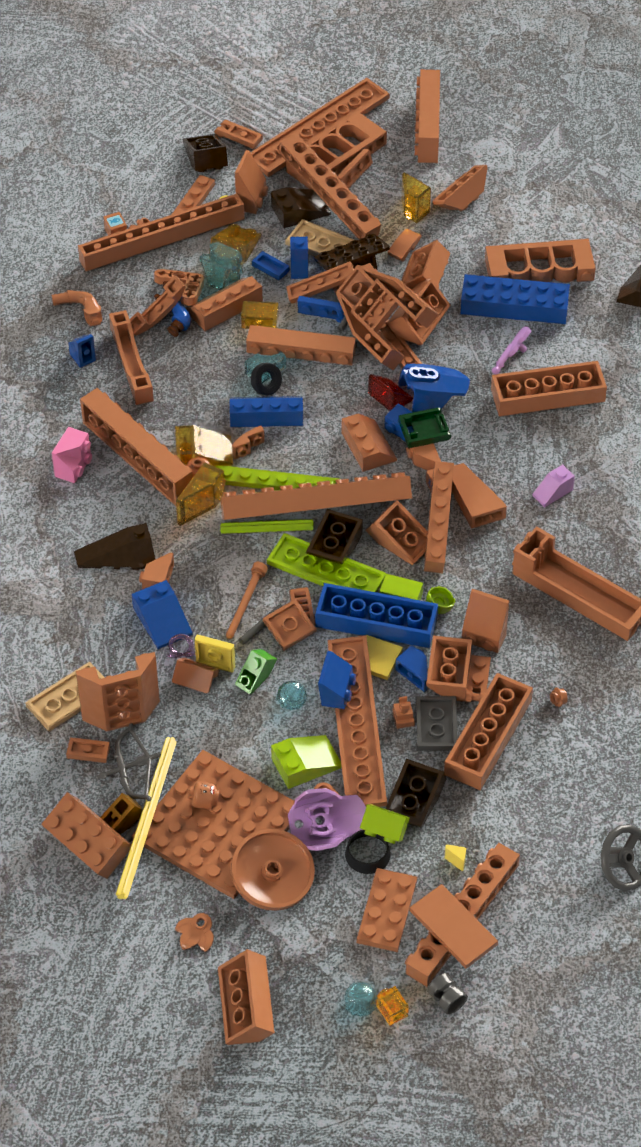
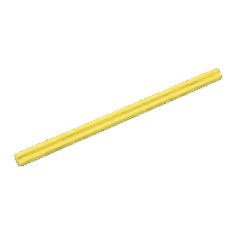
M174 737L165 738L161 756L159 757L148 791L151 801L145 800L116 891L118 899L128 898L176 746Z

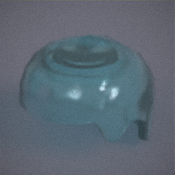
M292 680L284 682L278 688L276 701L278 700L281 707L289 710L299 709L305 704L307 698L303 685Z
M365 982L352 983L345 991V1008L355 1016L369 1015L376 1008V990Z

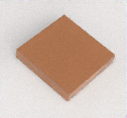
M296 599L263 618V622L284 651L317 632L316 627Z

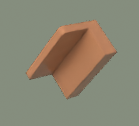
M183 657L176 662L172 682L203 693H209L212 680L218 676L219 669Z

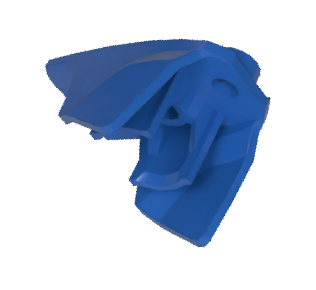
M406 364L401 371L398 381L399 387L407 386L408 390H414L412 412L438 407L442 409L452 396H465L470 384V379L456 369L427 364Z

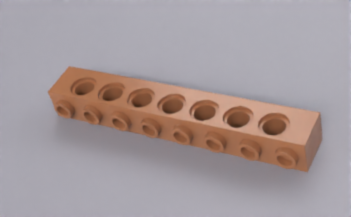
M295 133L280 141L278 153L358 239L365 238L369 234L379 235L381 228L379 219L371 214L369 209L359 201L358 197L348 189L345 183H342L336 173L327 167L326 163L316 155L315 151L306 144L303 138H300Z
M498 843L495 848H491L488 851L486 860L478 864L472 878L469 877L465 881L464 889L461 893L457 892L454 897L478 920L519 866L520 854ZM428 932L429 934L426 938H422L419 941L415 953H411L405 961L406 974L428 987L452 955L442 944H435V942L439 941L430 932ZM424 957H429V958H431V959H430V960H424L423 958H424Z

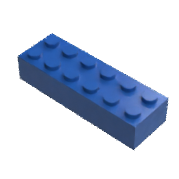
M465 274L460 314L566 324L570 284Z
M324 583L315 613V627L361 636L369 635L382 640L430 648L438 618V604Z

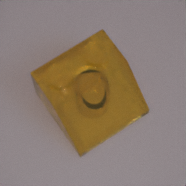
M404 172L402 174L401 194L403 214L407 219L418 223L430 213L431 187Z

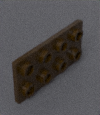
M369 234L365 238L353 240L346 245H340L335 247V249L320 252L319 255L314 256V260L325 270L332 269L349 261L353 264V268L357 265L363 266L370 263L374 269H377L375 255L390 250V246L376 234Z

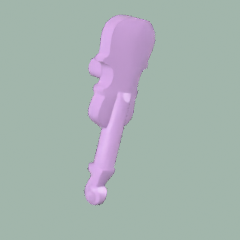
M523 327L516 334L511 344L507 346L496 362V367L492 368L493 374H499L506 360L513 356L518 349L522 353L527 350V347L522 342L531 333L528 327Z

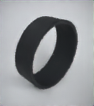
M360 830L350 837L345 851V858L353 870L363 874L376 873L377 868L384 869L389 863L391 856L389 844L384 841L383 836L377 834L374 838L382 841L387 847L385 855L380 860L372 863L358 861L352 856L349 846L359 838L372 837L364 834L365 830Z

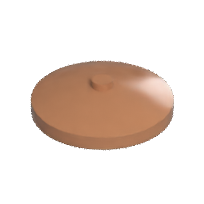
M263 829L248 835L237 846L231 861V877L239 894L250 904L265 910H284L299 903L309 892L315 875L314 861L306 845L293 834L279 829Z

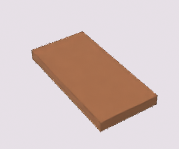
M443 884L410 907V912L465 969L498 945V940Z

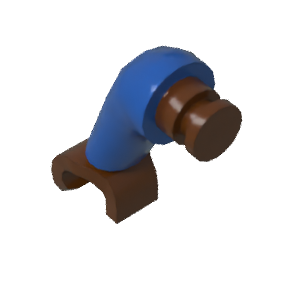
M157 293L154 295L155 300L160 296ZM180 301L171 310L173 314L172 323L167 328L168 332L174 337H177L182 330L187 331L191 325L190 313Z

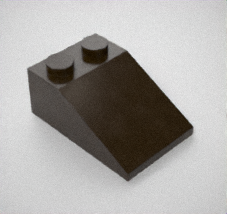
M215 134L182 139L191 166L195 171L206 172L207 169L212 168L220 170L224 166H228L226 146Z
M285 187L271 191V207L283 228L298 225L302 219L311 221L331 215L327 204L312 189Z
M327 509L306 554L343 564L356 548L363 534V519Z
M406 758L385 809L410 817L408 824L422 828L438 801L447 780L444 771Z

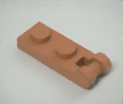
M224 120L221 126L217 127L214 131L217 137L228 138L252 149H255L263 140V134L228 120Z
M471 655L465 702L481 701L487 690L491 657Z

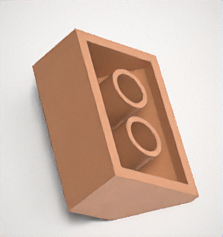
M438 240L412 252L401 282L412 290L416 284L431 278L439 288V282L444 275L443 272L448 264L451 253Z
M359 413L342 418L341 433L363 472L397 461L395 454L374 419Z
M433 636L426 682L427 687L440 696H456V701H465L472 640Z

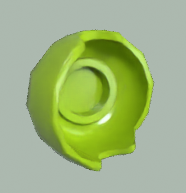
M440 586L432 587L426 596V602L438 604V614L448 613L453 608L456 600L447 588Z

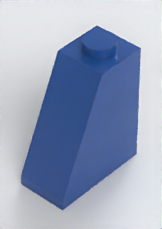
M290 237L291 279L308 278V237Z

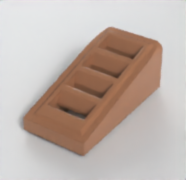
M308 587L291 589L289 591L290 602L296 599L299 604H303L300 606L304 611H307L305 613L315 626Z

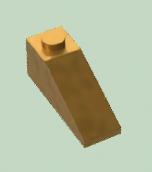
M121 793L100 818L121 835L140 818L143 808L132 797Z

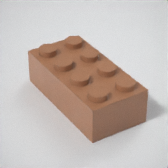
M68 792L41 824L94 872L108 879L128 854L131 844L82 801Z

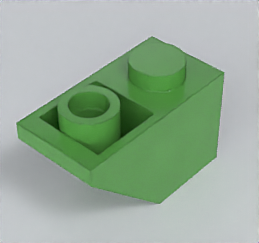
M262 649L251 650L234 685L252 694L269 677L277 658Z

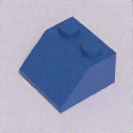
M327 651L318 682L321 705L345 709L346 703L351 700L352 691L350 689L351 685H355L356 674H353L351 664L332 651Z

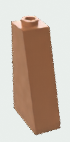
M464 463L454 465L452 493L471 529L505 519L506 504Z

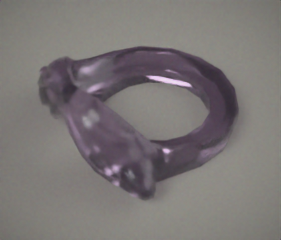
M177 634L169 640L170 654H168V657L177 659L182 656L191 657L196 655L193 640L188 635ZM184 639L188 642L189 648L186 652L179 653L173 647L174 641Z

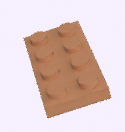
M380 868L376 869L357 936L358 944L398 952L417 884L416 876Z

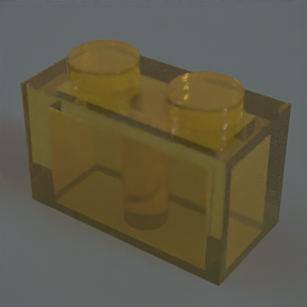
M243 301L241 313L242 328L249 329L250 325L277 328L279 303Z

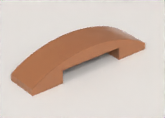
M175 275L163 286L166 291L142 314L137 312L130 318L133 335L137 336L152 328L174 308L186 288L178 276Z

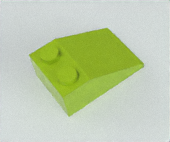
M326 735L288 738L271 745V759L288 789L342 768L341 761Z

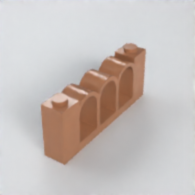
M358 112L347 119L346 123L340 124L336 128V134L323 135L319 140V145L314 144L309 145V147L338 176L364 148L369 149L370 154H373L386 145L387 132ZM345 137H353L361 143L355 146ZM328 148H336L344 154L338 157L329 151ZM286 161V172L307 188L312 189Z
M589 239L485 247V263L488 277L551 282L554 278L556 281L564 283L572 282L575 279L577 282L594 281L596 268ZM571 257L573 266L569 268L560 267L556 264L555 258ZM547 259L549 268L544 270L536 269L532 266L531 260ZM524 261L525 270L519 272L512 271L508 268L506 262Z

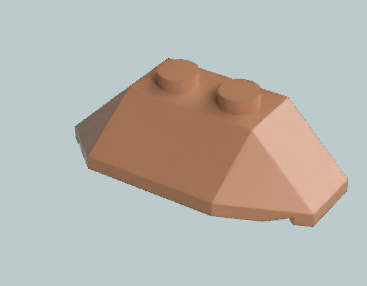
M474 165L468 172L464 173L433 200V204L449 210L463 211L467 209L468 205L472 201L477 200L479 195L484 192L487 165Z

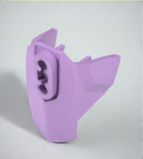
M327 788L306 790L295 799L294 805L288 813L290 833L299 838L308 850L318 851L337 847L347 837L363 830L360 829L366 806L358 795L340 796ZM317 817L321 818L322 823L320 825L316 823ZM300 821L303 822L301 828H296L294 823Z

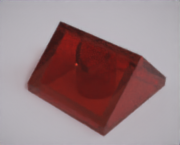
M374 374L369 375L368 394L389 411L397 404L404 407L413 400L411 395L391 379Z

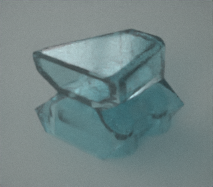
M219 242L209 244L210 254H202L200 262L208 285L221 290L229 283L240 280V276L243 273L240 263L243 257L238 250Z

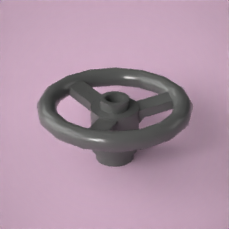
M630 824L619 825L610 831L603 842L601 850V868L606 879L614 888L622 891L635 890L641 885V872L639 874L633 865L634 853L632 851L638 839L641 843V830ZM631 833L624 847H611L615 838L620 834ZM610 867L625 868L632 882L624 883L619 881L613 875Z

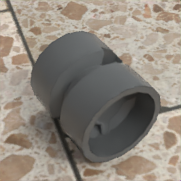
M448 973L441 974L434 979L427 989L435 1001H439V1006L447 1015L459 1010L468 999L467 994L461 987L456 986V982Z

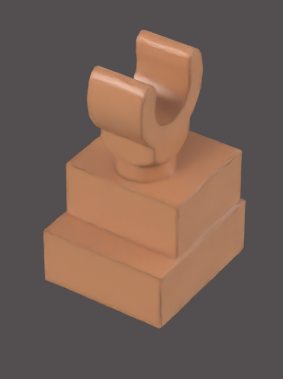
M407 696L399 697V703L393 704V716L397 729L412 727L415 724L410 701L407 702Z

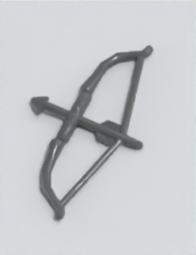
M130 723L129 727L118 736L115 742L114 758L117 761L118 767L107 772L103 771L97 778L106 779L107 776L119 772L120 784L123 786L126 794L133 799H146L150 802L151 797L148 795L151 760L160 757L161 753L158 752L150 755L133 731L134 725ZM130 732L145 755L137 757L136 761L125 764L120 744L122 739ZM147 765L144 795L135 794L129 787L126 769Z

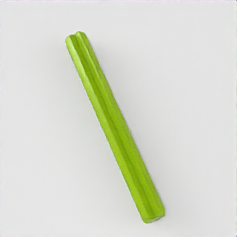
M313 519L224 522L220 524V532L222 534L313 530L314 528Z

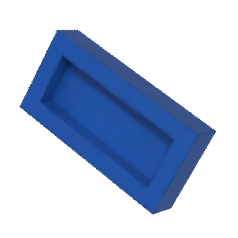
M264 251L252 260L253 267L278 281L290 271L289 265Z

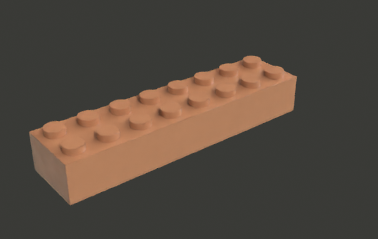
M98 388L80 398L83 424L176 507L194 495L192 469L188 465H184L179 457L173 455L164 444L159 443L155 436L149 434L140 423L133 420L129 413H125L118 403H114L105 392L100 391Z

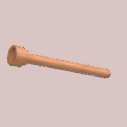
M254 562L251 568L252 578L226 633L227 639L233 638L259 579L266 575L268 567L262 562Z

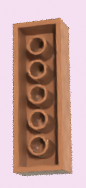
M420 69V76H417V86L420 87L416 89L415 144L418 145H415V156H418L419 163H438L440 70Z
M598 361L492 375L491 392L499 416L605 402L607 391Z
M496 673L445 760V776L481 791L532 702L533 687Z

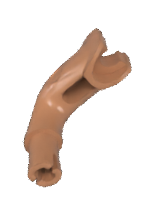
M67 290L64 293L51 295L54 306L64 303H81L85 308L83 311L87 324L90 326L101 324V306H99L92 294L83 291Z

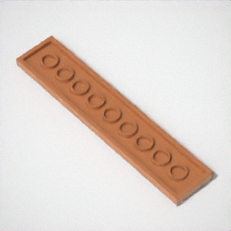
M365 78L250 153L262 173L270 177L286 166V160L278 153L280 141L297 133L308 146L319 145V140L323 135L336 134V128L340 124L346 123L347 119L358 112L362 115L367 114L390 98V94L370 79Z
M365 635L327 640L328 650L351 664L353 674H356L355 685H351L350 689L352 691L350 702L346 703L345 709L335 708L345 796L358 795L365 806L367 804H373L378 807L387 806L367 637Z

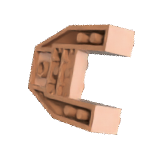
M360 265L354 268L336 291L352 334L383 365L392 370L398 366L405 356L379 330L396 308L400 306L416 322L426 328L439 315L399 279Z

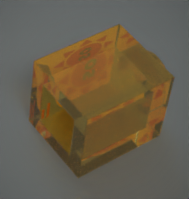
M396 986L379 992L376 1006L389 1026L408 1017L409 1006Z

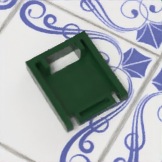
M439 407L398 415V422L408 449L451 439L447 422ZM412 426L414 432L409 434L407 427Z

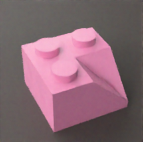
M71 427L67 428L52 451L55 477L75 483L78 477L83 475L85 466L92 460L91 442L89 441L88 433Z

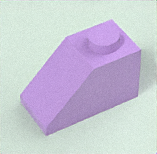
M562 464L546 475L534 491L533 497L545 508L573 491L575 476Z

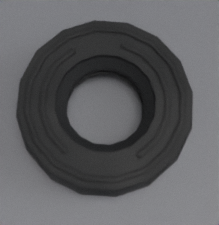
M260 363L253 369L251 385L257 393L271 395L277 392L281 386L282 374L276 365ZM265 372L271 375V382L267 386H264L261 382V377Z

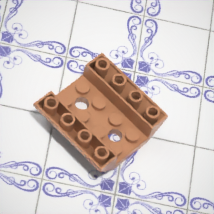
M155 652L136 656V670L107 676L99 679L96 667L83 668L76 671L82 720L105 731L127 727L130 723L135 725L146 722L160 702Z

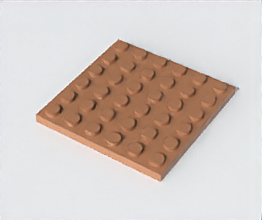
M202 750L157 804L144 848L235 899L239 892L232 881L231 861L237 846L248 835L259 830L279 829L287 832L290 828L288 813L295 801ZM198 781L215 784L216 789L219 790L217 805H213L210 810L193 807L192 800L188 799L190 787H194Z

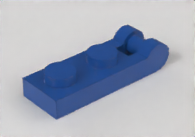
M303 296L298 298V313L336 319L339 323H341L345 316L340 302Z

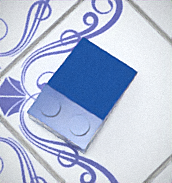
M167 580L132 594L133 609L157 649L193 635L180 603Z

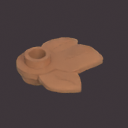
M199 913L193 918H184L177 923L175 930L182 933L180 937L182 950L190 949L197 944L204 952L211 948L214 935L210 930L212 920L207 914ZM200 920L205 921L203 926H198Z

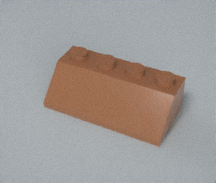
M252 276L242 278L203 298L195 305L186 307L192 319L204 331H207L262 302V286Z
M431 278L416 284L412 291L439 315L426 328L416 322L399 306L387 322L398 338L422 345L451 306Z
M246 949L218 967L225 1042L227 1045L260 1042L275 1033L266 956Z

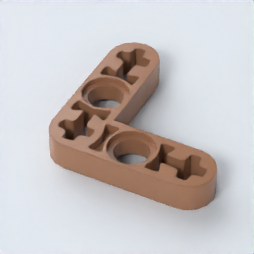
M158 269L154 272L155 283L162 285L164 281L168 282L175 275L178 276L186 286L181 296V303L186 306H192L197 303L204 287L203 275Z

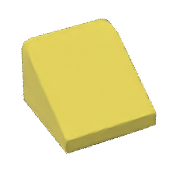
M446 845L445 859L463 871L466 848Z

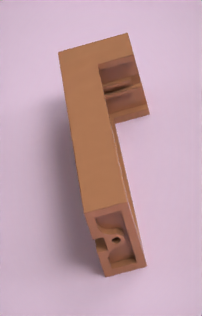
M537 526L532 532L529 531L521 544L518 543L513 550V574L628 641L634 635L638 626H641V599L555 550L556 537Z

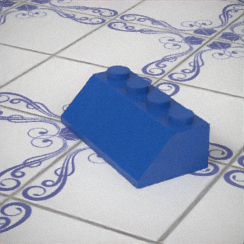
M303 396L231 397L230 427L303 426Z

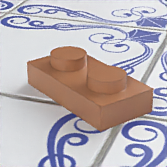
M70 737L66 757L67 759L107 763L110 742Z

